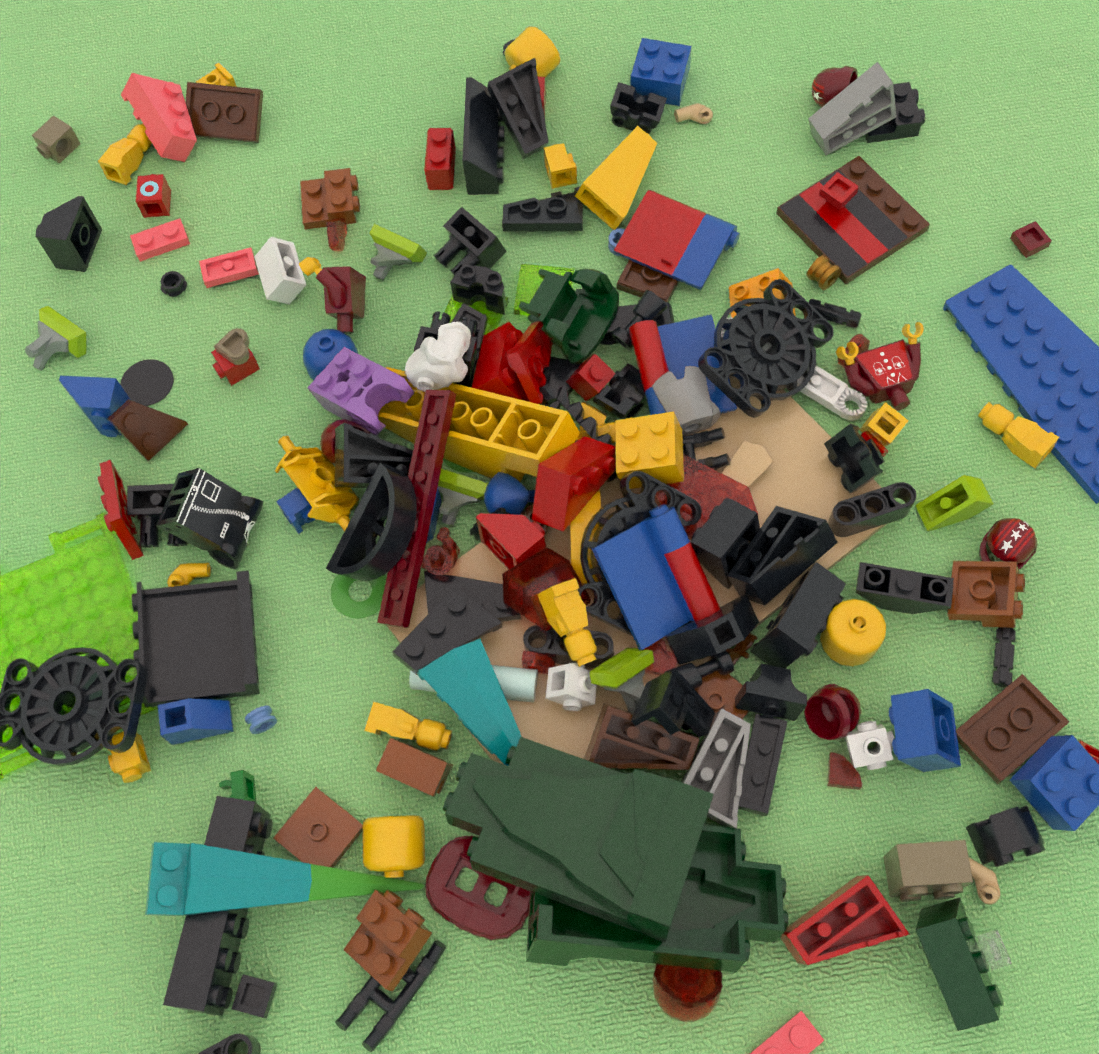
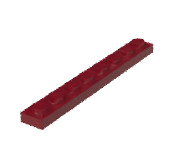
M451 390L425 391L408 473L416 494V522L407 549L397 564L387 573L377 623L409 628L457 395Z

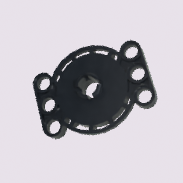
M781 279L774 280L768 285L764 291V299H745L727 309L717 323L714 332V347L708 348L698 360L701 372L746 415L753 418L759 417L767 411L771 401L792 397L808 384L816 366L815 347H823L834 335L831 324L789 283ZM772 289H779L783 293L784 299L776 298L773 295ZM793 308L800 309L804 314V319L797 318L793 313ZM736 312V316L733 319H726L730 313ZM815 327L823 331L824 339H820L814 334L813 329ZM722 328L725 329L723 341H721ZM769 342L772 346L764 352L762 347ZM707 356L715 357L719 362V368L711 367L707 362ZM801 376L804 377L801 385L797 387V380ZM728 377H736L740 382V388L732 387L729 384ZM785 388H787V390L789 391L786 393L776 394V391H780ZM751 396L760 400L761 409H756L750 404Z
M641 471L625 474L620 481V491L624 498L611 501L592 516L585 528L580 551V561L587 583L579 584L578 592L581 596L582 591L588 588L594 594L593 603L590 606H586L587 614L631 636L632 634L621 610L616 619H611L607 614L608 605L613 601L616 602L592 548L650 517L649 511L658 507L654 498L659 490L663 491L667 496V507H675L683 526L696 524L702 514L701 506L695 499ZM632 477H637L642 483L641 491L638 494L633 493L629 488V481ZM683 504H688L692 509V517L688 521L684 520L680 515V508ZM615 506V512L606 518L601 517L608 509ZM596 524L599 525L594 533L593 540L589 541L594 526ZM588 548L591 549L590 559L592 568H589L588 564ZM592 575H595L598 581L595 582Z
M84 647L67 649L55 654L42 663L39 668L26 659H15L6 669L0 692V748L14 750L22 743L31 756L44 763L57 766L74 765L87 760L103 747L117 753L126 752L135 741L148 678L147 668L140 662L130 658L117 664L106 654L96 649ZM99 657L103 658L109 665L102 666L97 663ZM27 666V675L23 680L18 681V672L21 668ZM132 667H136V677L132 681L126 682L125 675L127 671ZM19 696L20 704L16 710L11 712V701ZM125 698H130L128 710L124 713H119L121 701ZM63 705L73 709L70 712L64 711ZM12 727L13 734L11 738L3 743L2 735L4 731ZM123 729L124 737L122 741L117 745H113V734L117 730ZM34 745L40 748L41 754L33 747ZM89 746H91L89 749H87V750L84 751L83 753L77 755V752L82 751V750L88 748ZM54 754L66 756L65 759H52Z

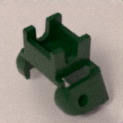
M540 268L538 274L543 279L531 302L528 304L521 301L519 307L522 311L530 314L528 320L531 323L536 321L543 323L542 331L572 365L580 364L596 350L608 331L618 309L619 293L613 287L608 276L598 270L585 268L575 270L574 274L565 272L564 276ZM569 281L580 284L582 289L574 291Z

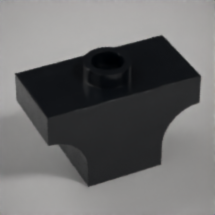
M763 663L759 665L750 682L746 681L735 697L736 709L759 713L766 717H778L795 721L807 706V694L795 688L791 680L790 669Z

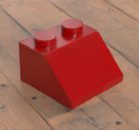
M480 513L476 516L481 542L519 582L547 560L545 531L536 521L530 522L524 515Z

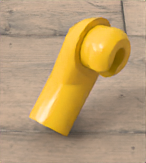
M210 563L180 564L167 580L168 587L188 585L194 578L210 577Z

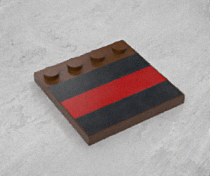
M857 156L777 207L776 212L818 257L826 255L832 265H838L842 269L839 278L845 284H848L927 232L930 223L860 156ZM837 172L859 186L857 194L841 210H838L837 207L819 196L820 189Z

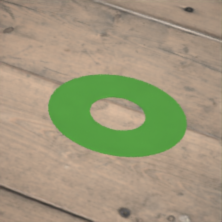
M384 574L377 579L368 581L372 587L370 597L365 601L357 602L352 600L348 593L350 585L356 579L337 575L331 586L333 605L341 614L350 618L359 619L374 615L380 610L387 576Z

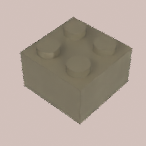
M966 840L896 844L883 856L889 896H900V901L902 902L921 900V896L933 894L936 900L954 898L955 894L963 893V888L973 882Z

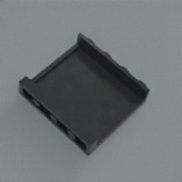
M249 570L236 572L237 580L144 590L142 582H137V593L132 594V607L134 612H138V621L133 622V636L139 642V649L134 650L133 657L134 660L143 664L148 671L143 698L145 708L188 698L213 700L260 694L252 584Z

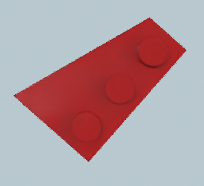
M540 321L530 324L507 355L509 366L513 372H516L529 401L540 404L543 401V395L539 391L540 387L546 384L543 369L549 366L553 345L542 331L543 323Z
M111 460L99 463L101 476H98V482L104 492V495H101V501L108 514L104 515L107 528L110 532H116L132 560L144 556L142 548L139 547L133 536L137 534L135 524L131 516L127 515V495L122 478Z

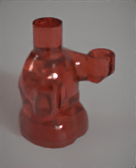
M446 527L441 528L437 534V539L443 545L431 546L423 557L422 568L434 575L448 573L456 565L458 555L460 554L459 547L450 537V531Z

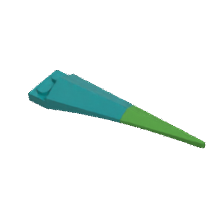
M154 842L151 852L145 915L187 916L371 895L375 890L385 893L387 889L392 892L419 890L424 885L417 882L385 878L383 876L195 843Z

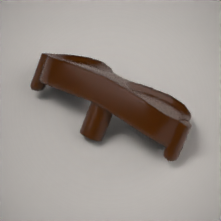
M750 633L745 640L736 644L735 648L726 649L731 657L733 666L741 656L745 659L749 658V653L745 651L758 639L757 636Z

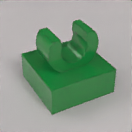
M244 770L230 772L231 780H223L219 783V787L224 790L232 789V794L228 798L256 802L254 776Z

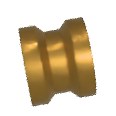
M822 255L813 262L806 276L810 280H816L818 286L822 290H826L835 283L842 269L838 265H832L826 255Z

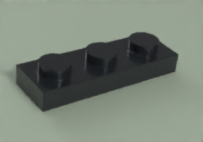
M756 713L743 770L742 792L738 809L763 816L768 815L787 721Z

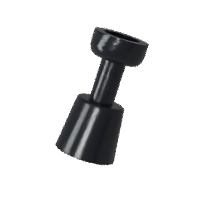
M646 290L632 311L635 317L625 329L617 327L611 333L612 337L624 348L631 350L633 344L629 328L640 321H654L667 309V305L655 293Z
M725 650L711 656V660L697 667L693 663H688L676 667V669L694 689H697L702 685L703 677L716 671L721 675H728L734 671L731 657Z

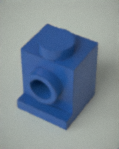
M298 487L276 501L282 513L298 534L303 532L302 525L316 520L307 516L312 506Z

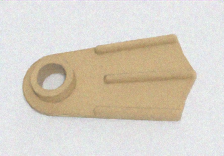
M743 441L730 460L731 464L726 466L716 481L715 494L723 501L726 497L735 500L773 464V460L768 455L764 445ZM730 485L734 490L731 493H725L722 488Z

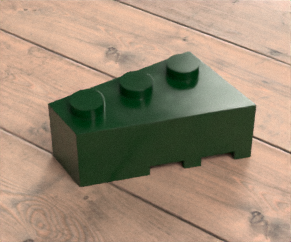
M961 898L921 909L916 932L957 1030L961 1031L998 1021L1000 1018V1006H1004L1003 998L998 986L991 983L988 975V962L983 951L978 948L974 929L966 915Z

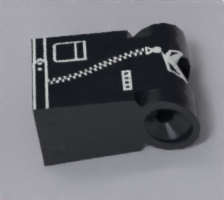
M196 468L178 473L156 526L201 550L208 551L209 555L221 565L230 569H237L247 546L249 532L257 521L263 501L253 497L242 496V493L202 469Z

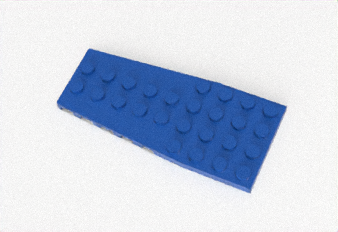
M1008 265L946 300L943 309L944 311L949 310L957 320L955 323L956 327L960 332L965 331L971 339L972 343L970 346L973 350L983 355L988 362L986 367L992 375L997 374L1003 382L1002 389L1007 396H1013L1020 405L1018 411L1025 419L1038 423L1046 432H1052L1059 437L1051 453L1090 498L1098 504L1099 346L1015 267Z

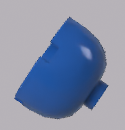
M322 329L314 333L307 340L303 349V363L311 379L315 380L344 347L358 354V350L351 337L339 330Z

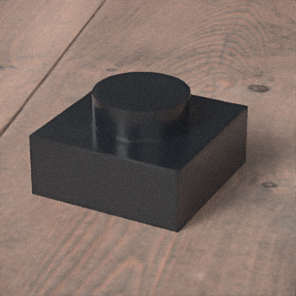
M243 974L231 1009L267 1019L277 983Z

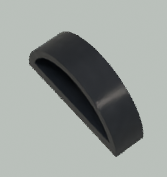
M379 463L326 567L327 570L352 579L371 581L383 576L397 564L411 540L417 514L415 490L409 477L403 471ZM379 535L380 539L376 544V537Z

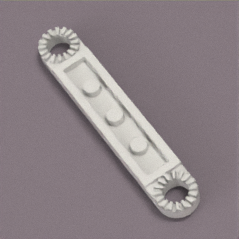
M723 328L721 330V341H723L725 333ZM767 342L762 347L763 351L766 352L772 345ZM815 366L813 376L808 384L800 390L806 396L849 421L860 419L867 408V401L865 396H862V393H857L858 391L849 388L846 383L818 366ZM801 376L797 380V387L801 385L804 377ZM846 401H854L859 409L856 411L850 409L849 411V408H846L844 404Z

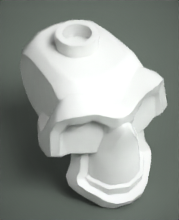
M461 322L447 323L439 327L437 340L433 337L425 338L420 348L406 362L405 375L408 381L423 392L426 390H438L448 387L453 382L463 381L468 371V367L462 357L470 345L471 332L469 328Z

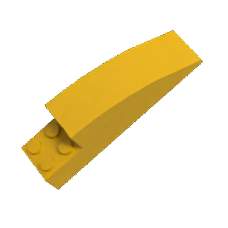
M385 367L402 376L412 388L414 394L406 403L401 401L386 403L378 413V420L386 425L384 428L415 444L425 392L414 387L408 381L405 371ZM455 383L438 389L451 390L457 394L444 459L489 478H492L498 472L510 474L519 481L522 480L525 474L537 477L538 464L574 443L580 434L568 411Z

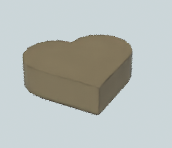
M240 328L229 331L214 346L216 352L235 365L244 364L250 356L247 348L250 343L249 337L245 330Z

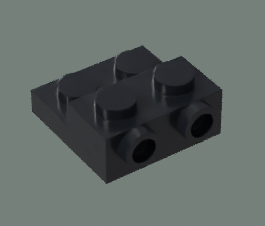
M910 82L893 84L897 117L865 134L867 143L918 136L921 125L925 123V112L923 108L918 109V90L916 88L912 89Z

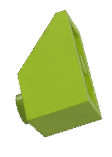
M963 475L915 506L927 531H932L970 519L994 503L981 478Z

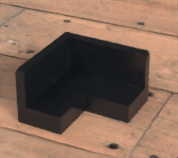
M673 668L646 683L631 722L636 726L655 717L670 735L680 731L682 727L683 730L691 729L699 738L709 733L715 712L676 668Z

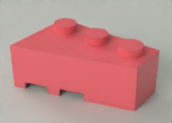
M131 73L121 93L124 101L130 102L134 108L133 115L137 120L141 119L147 128L145 133L160 157L185 162L197 139L181 86L173 82Z

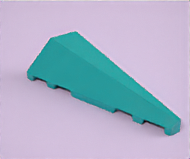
M477 639L450 650L420 669L417 674L422 681L425 680L437 692L436 696L442 702L445 701L455 711L458 719L478 741L506 765L507 754L511 746L517 747L522 736L482 641Z

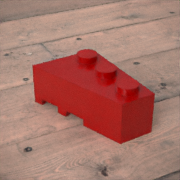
M510 322L483 336L471 388L530 402L516 372L511 370L508 363V353L523 335Z
M584 436L538 464L532 520L564 532L613 474L616 468V447Z
M860 875L850 880L790 924L780 938L798 964L810 965L910 934L869 875Z

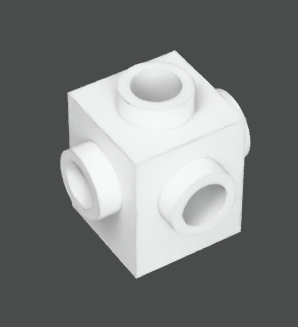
M568 663L552 667L548 670L546 699L562 704V708L565 710L580 711L584 706L595 704L597 685L591 684L590 671L585 669V665L578 666L577 663Z
M876 721L862 722L857 724V730H852L845 736L851 764L854 768L867 766V770L879 769L887 766L886 761L893 760L891 751H893L892 741L894 735L892 731L887 732L882 724L877 725ZM870 742H876L873 748L867 749Z

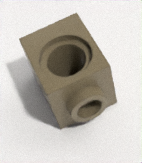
M52 116L32 135L38 145L36 147L37 151L44 158H51L59 164L81 144L72 127L55 116Z

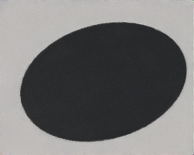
M148 359L139 361L129 367L124 373L120 385L132 401L148 406L161 401L168 395L173 386L174 378L168 365L159 360Z

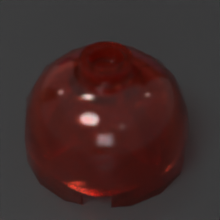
M656 964L652 979L654 998L662 1011L673 1019L682 1022L701 1020L708 1016L717 1006L723 987L722 972L718 970Z

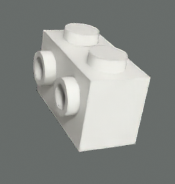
M270 237L254 256L267 300L290 304L306 286L305 278L299 266L294 243Z

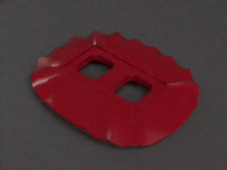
M474 836L454 838L440 849L426 876V897L432 909L446 921L475 936L491 941L508 939L514 932L523 927L526 918L529 916L530 891L473 870L470 863L471 857L467 856ZM463 868H469L479 875L474 888L470 892H466L455 885ZM493 882L508 889V893L500 907H495L484 900V896Z

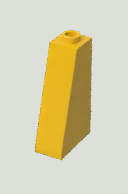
M637 126L582 183L575 197L613 230L617 229L629 211L657 142Z

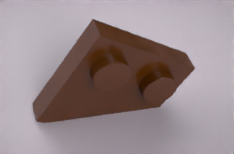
M129 399L107 418L147 461L152 459L188 425L186 421Z

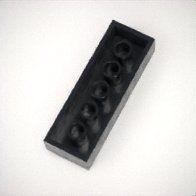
M217 796L204 845L265 856L262 850L265 839H268L271 835L273 826L272 819H270L271 815L254 801ZM248 908L187 915L185 917L163 1005L223 1016L224 1009H228L232 999L233 990L230 988L232 975L237 973L240 966L241 954L238 952L240 941L246 937L249 928V919L246 918Z

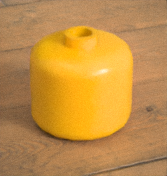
M527 27L505 49V58L510 66L509 70L535 58L537 76L546 77L560 63V54L556 46L537 27Z
M858 599L842 601L831 610L827 617L826 629L820 636L823 650L830 659L840 665L852 667L862 665L873 658L886 637V623L880 611L867 601Z
M417 815L369 817L364 820L362 826L363 864L366 869L384 872L385 878L404 877V871L418 869L424 864L425 827L422 817Z

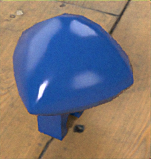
M498 472L490 479L485 490L484 502L486 509L490 514L502 507L510 514L521 515L527 503H534L535 490H527L519 480L510 474Z

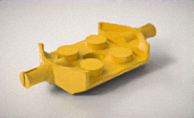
M289 436L281 437L278 444L286 454L280 460L275 472L278 473L281 468H284L312 506L307 515L309 518L330 523L336 522L345 532L350 522L349 516L351 511L356 506L359 498L351 488L335 487V467L325 458L319 448L296 447Z

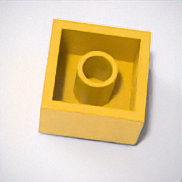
M674 411L615 420L616 474L620 481L625 474L634 471L644 472L665 484L684 481L682 428ZM637 477L630 479V489L642 487L640 479Z

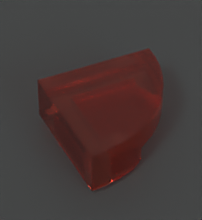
M523 650V668L536 669L538 673L548 674L549 668L556 665L553 659L545 655Z
M830 752L827 786L860 790L862 782L858 771L844 756Z

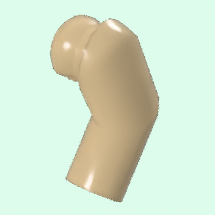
M696 103L674 110V116L677 123L691 119L700 124H707L712 120L713 112L710 108Z
M969 857L972 878L975 881L979 898L988 905L996 903L1000 898V888L996 874Z

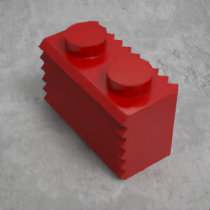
M429 128L427 130L424 172L429 190H451L454 188L456 146L453 129Z

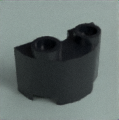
M618 82L610 105L612 123L617 127H625L629 130H634L639 126L644 132L650 134L651 130L656 128L660 122L667 98L653 93L643 96L636 92L635 87Z
M468 264L462 266L450 282L453 301L470 306L476 301H482L486 304L487 310L505 315L506 299L501 275L487 267Z
M628 363L621 371L617 370L615 372L616 374L609 381L610 387L607 385L593 398V402L621 419L634 418L644 406V403L641 401L645 396V391L639 369Z
M849 424L824 443L829 452L828 458L834 466L842 468L841 483L850 493L856 492L880 475L883 470L880 469L879 465L884 462L881 452L872 439L866 441L858 433L860 428L853 424Z
M1027 805L1020 809L1015 807L993 814L987 820L972 823L966 827L982 865L993 862L995 867H999L1014 861L1012 854L1024 851L1026 857L1045 851L1043 846L1045 843Z

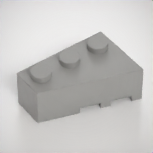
M877 62L808 118L811 134L825 155L834 152L897 117L893 82Z
M721 708L715 714L709 733L704 735L693 757L691 766L686 771L681 782L713 793L714 796L707 818L724 827L737 828V813L742 792L741 784L751 724Z

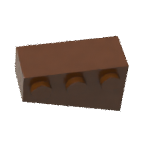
M603 703L584 757L585 760L607 768L689 770L700 738L682 730L670 735L659 722L651 719L635 726L631 722L634 713Z

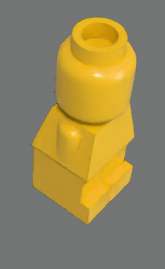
M143 123L134 126L127 135V139L123 138L109 145L110 147L98 160L108 180L127 185L131 180V174L138 170L144 156L143 152H146L152 145L145 133L147 128Z
M988 402L978 415V417L983 419L982 424L997 435L1003 434L1001 439L1013 455H1016L1035 469L1048 456L1059 439L1054 433L1046 432L1036 422L1020 416L1014 420V414L1000 404L992 405Z
M576 578L551 586L537 595L549 624L560 637L567 636L564 639V644L570 659L577 661L578 666H582L596 660L594 653L597 651L590 631L584 630V627L588 626L586 605L579 595V585Z
M374 701L364 730L379 735L381 731H384L393 737L416 740L418 746L434 751L440 748L447 749L452 736V731L446 729L444 723L427 718L421 722L420 719L403 709H397Z

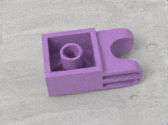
M346 347L334 357L307 387L324 409L342 419L362 425L376 436L386 426L378 420L380 409L391 401L406 403L414 394V391L402 376Z

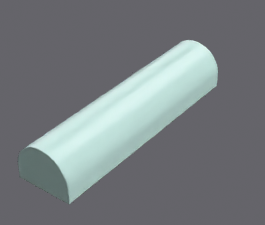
M492 665L506 700L534 703L538 670ZM410 670L409 684L411 689L436 692L425 680L422 681L418 675Z

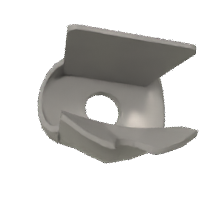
M686 366L684 377L681 379H676L672 372H667L652 385L666 413L674 411L682 428V436L709 429L717 422L721 415L719 408L710 400L706 376L699 367Z

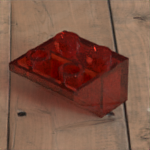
M547 547L502 573L503 603L547 631L552 626L547 621L537 594L551 586L576 578L578 585L582 584L570 561ZM584 589L580 597L587 606L591 603V598L586 589Z

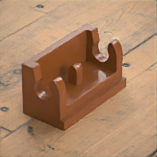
M390 738L376 771L435 797L436 793L440 794L453 764L404 742Z

